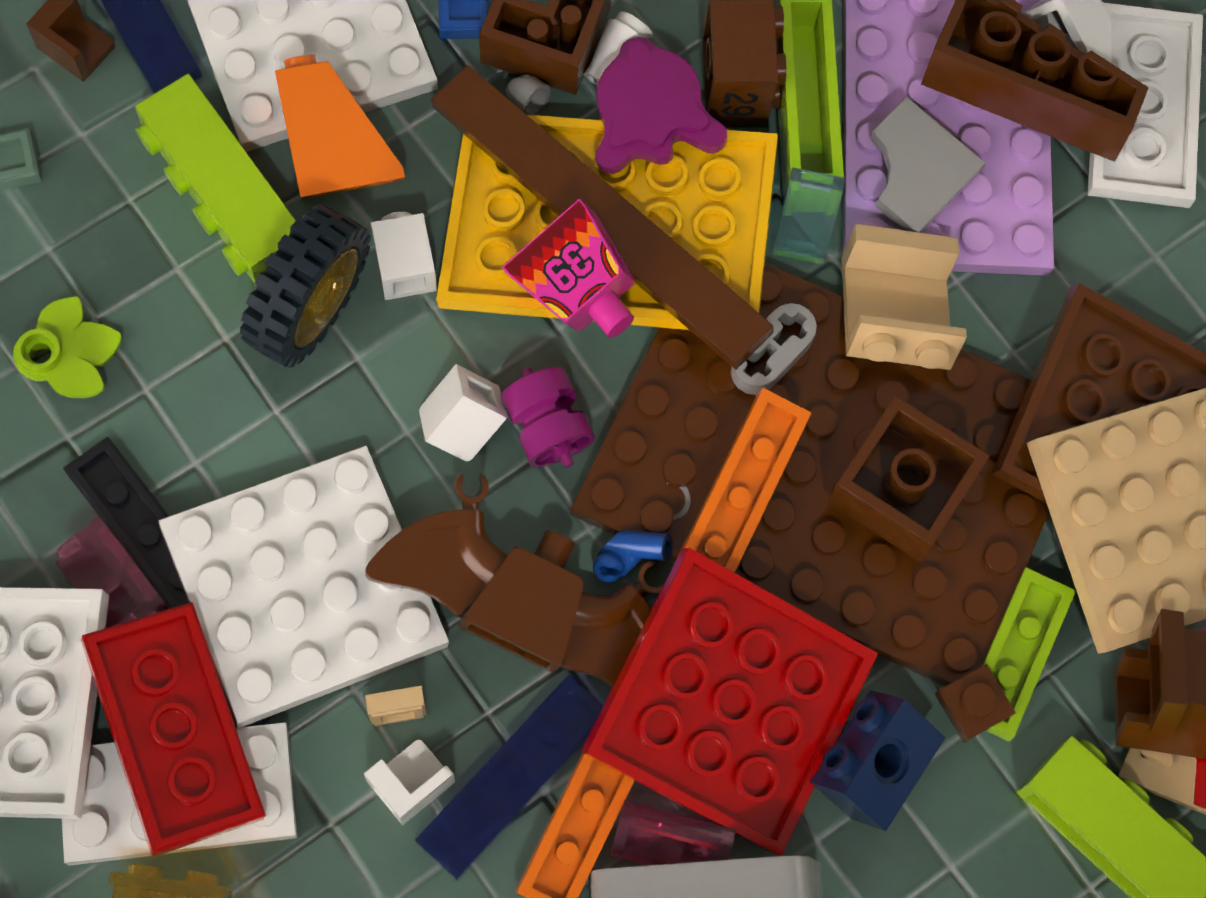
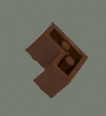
M493 0L479 33L480 63L518 76L529 74L537 77L550 87L577 95L584 72L589 65L609 14L611 0H549L547 6L529 0Z

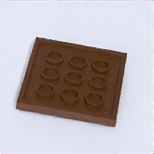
M1078 283L1074 285L1067 293L992 474L1046 503L1026 444L1027 442L1206 388V353L1083 284Z

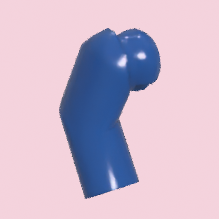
M637 530L620 531L597 554L593 562L594 574L599 580L611 583L623 578L642 559L667 561L672 554V537L669 533Z

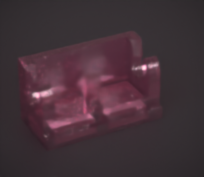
M100 516L90 521L88 526L65 541L55 551L60 558L56 561V564L75 589H103L109 595L105 628L168 610L165 602Z

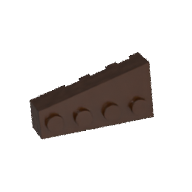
M955 0L935 45L921 85L1115 162L1134 128L1149 87L1092 50L1084 54L1065 39L1067 34L1052 24L1044 28L1021 13L1023 6L1015 0Z

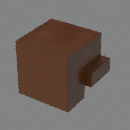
M1161 609L1152 628L1151 638L1147 640V650L1125 647L1114 672L1116 746L1206 759V631L1184 628V612Z

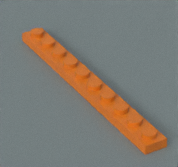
M765 388L758 391L682 548L690 547L735 573L809 420L811 412ZM582 753L515 892L525 898H578L635 780Z

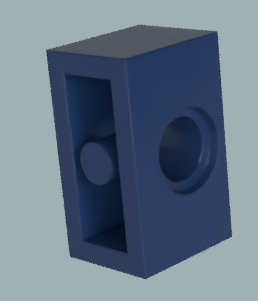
M870 690L865 699L854 709L852 719L835 745L824 755L821 766L810 783L852 820L886 831L946 737L905 699Z

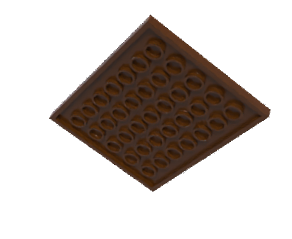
M765 262L759 314L767 319L781 305L789 303L800 304L810 310L817 324L816 334L808 351L769 391L811 412V415L735 573L877 652L878 656L947 686L982 667L1049 513L1046 503L992 474L1031 379L963 349L960 350L951 370L928 369L916 365L887 361L876 362L869 359L846 356L843 296ZM797 322L790 326L782 323L783 328L776 342L781 346L792 335L800 338L799 333L802 326ZM659 327L577 495L570 515L613 535L623 530L669 533L673 541L672 554L669 560L675 562L756 395L747 394L738 389L731 377V365L690 330ZM766 352L755 363L747 359L748 364L745 373L750 377L757 372L766 376L764 370L771 356ZM895 396L990 455L921 562L828 503L837 482ZM686 486L691 496L689 510L683 517L673 520L674 515L679 513L685 505V495L679 487Z

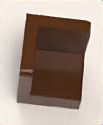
M48 0L26 23L36 48L83 82L115 48L111 37L83 17L77 0Z

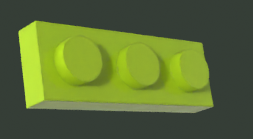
M1027 567L1024 568L982 664V666L988 665L1016 712L1012 717L987 730V732L1008 742L1015 737L1076 590Z

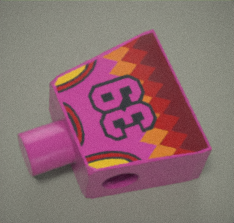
M580 198L502 267L507 275L559 319L578 332L594 320L609 338H613L627 329L634 320L632 313L619 298L634 285L635 279L599 216Z

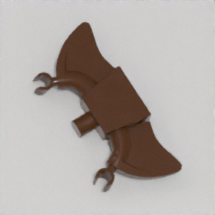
M462 472L458 473L454 478L453 489L456 496L462 500L461 510L436 513L404 528L376 553L365 568V576L368 580L424 593L437 600L457 617L472 604L458 626L459 628L551 673L562 664V669L592 675L612 688L651 612L644 597L649 592L660 593L665 584L664 582L660 587L656 588L646 584L644 580L645 571L658 562L653 560L641 567L638 575L639 580L633 585L625 583L610 595L582 592L585 580L564 569L575 543L568 537L552 530L544 532L534 554L521 547L514 546L510 553L506 555L486 536L484 512L479 511V501L483 500L487 495L489 484L486 477L481 473L479 475L480 489L473 496H466L462 491Z

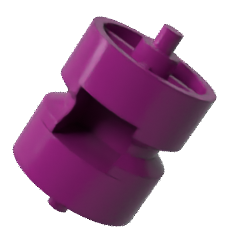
M531 367L526 368L522 371L524 377L512 383L501 394V400L512 424H522L524 427L519 434V440L531 467H545L558 462H562L564 468L570 467L574 464L571 457L592 444L595 440L594 433L584 412L573 411L571 407L576 401V394L564 368L551 367L533 372Z

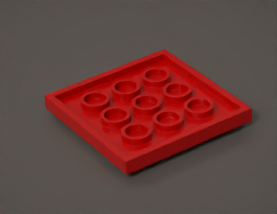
M690 547L682 548L581 752L774 855L782 856L815 787L810 781L820 768L826 752L835 745L878 653Z

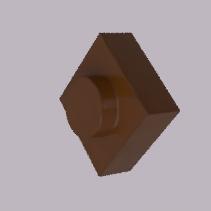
M987 664L935 693L963 743L1007 720L1016 713Z

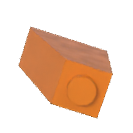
M314 54L284 60L285 69L275 70L301 200L403 181L405 179L403 166L329 62L317 63Z

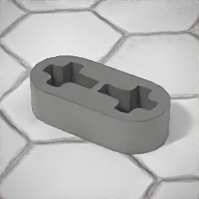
M789 303L781 305L767 317L766 320L773 325L774 333L748 358L750 362L755 363L767 352L771 357L768 359L764 370L766 376L759 372L755 373L752 377L745 373L747 361L737 370L731 366V377L738 389L747 394L757 395L758 391L762 388L770 390L808 351L814 340L817 328L815 317L809 309L800 304ZM794 322L799 323L802 326L799 333L800 338L792 335L780 346L776 341L780 337L783 328L782 323L787 326L792 325Z

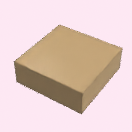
M422 685L365 695L368 716L371 725L374 724V726L420 719L427 715Z

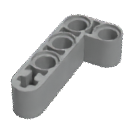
M775 856L598 869L590 872L591 898H823L821 863L807 856Z

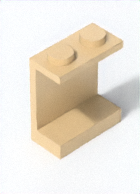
M855 223L841 258L846 356L864 358L876 362L887 361L916 365L928 369L951 370L967 338L966 328L950 326L947 279L959 256L958 238Z

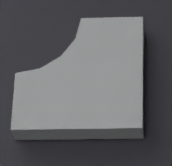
M908 97L873 130L870 137L883 154L888 171L886 187L875 207L905 231L922 233L971 183L986 164V162Z

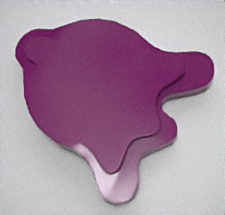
M635 37L622 44L619 55L604 70L599 79L596 91L599 116L605 126L604 138L596 151V164L599 170L604 173L614 174L620 172L635 159H644L659 165L667 164L673 158V144L679 141H684L709 154L722 150L727 144V130L705 110L701 100V85L692 66L679 55L657 47L647 38Z

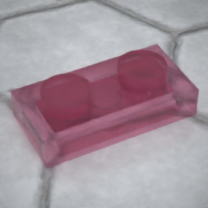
M624 800L610 855L647 865L728 860L733 847L736 829Z

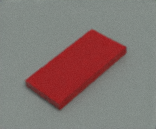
M193 602L81 636V643L152 857L258 822L266 817Z

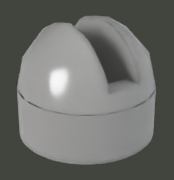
M524 74L512 79L508 83L505 96L526 115H538L549 100L550 87L537 77Z

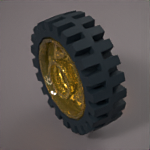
M324 204L316 205L313 210L309 209L303 214L302 220L297 219L291 226L289 236L284 234L278 242V251L276 254H270L265 262L268 265L265 272L259 273L254 283L257 285V288L249 294L246 302L249 307L243 312L241 319L244 322L240 327V334L243 335L241 337L242 341L262 355L285 367L291 368L295 364L303 362L305 356H309L315 350L317 341L320 343L327 335L328 327L330 325L333 326L339 318L338 313L340 309L346 307L350 300L348 297L350 291L356 288L360 280L357 278V275L364 270L366 264L364 259L370 250L368 244L371 241V235L368 234V229Z

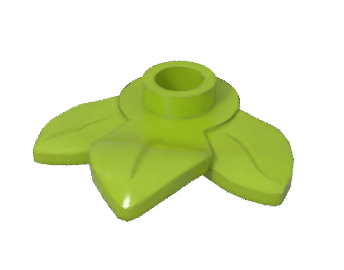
M78 296L62 298L47 305L40 313L36 328L25 332L18 339L13 350V360L23 376L33 381H47L55 392L61 396L68 398L94 397L105 389L103 380L96 368L102 367L113 358L122 342V336L120 332L104 324L84 322L83 307ZM44 349L51 351V356L46 362H33V357L38 351Z

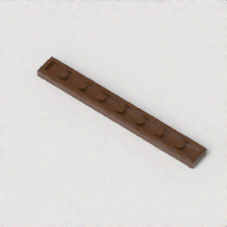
M469 65L431 99L433 108L556 215L560 216L579 198L594 210L633 275L635 283L735 370L774 333L773 325Z

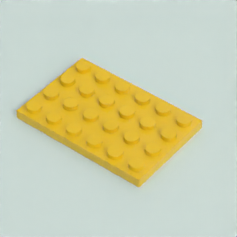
M527 115L759 313L778 134L727 130L726 146L713 154L706 153L684 141H679L673 144V158L667 164L659 165L644 159H635L620 172L608 174L599 170L596 164V151L604 138L605 126L601 120ZM464 134L436 297L438 307L440 309L559 319L502 269L509 260L559 216ZM636 283L619 298L634 316V320L630 325L689 330Z

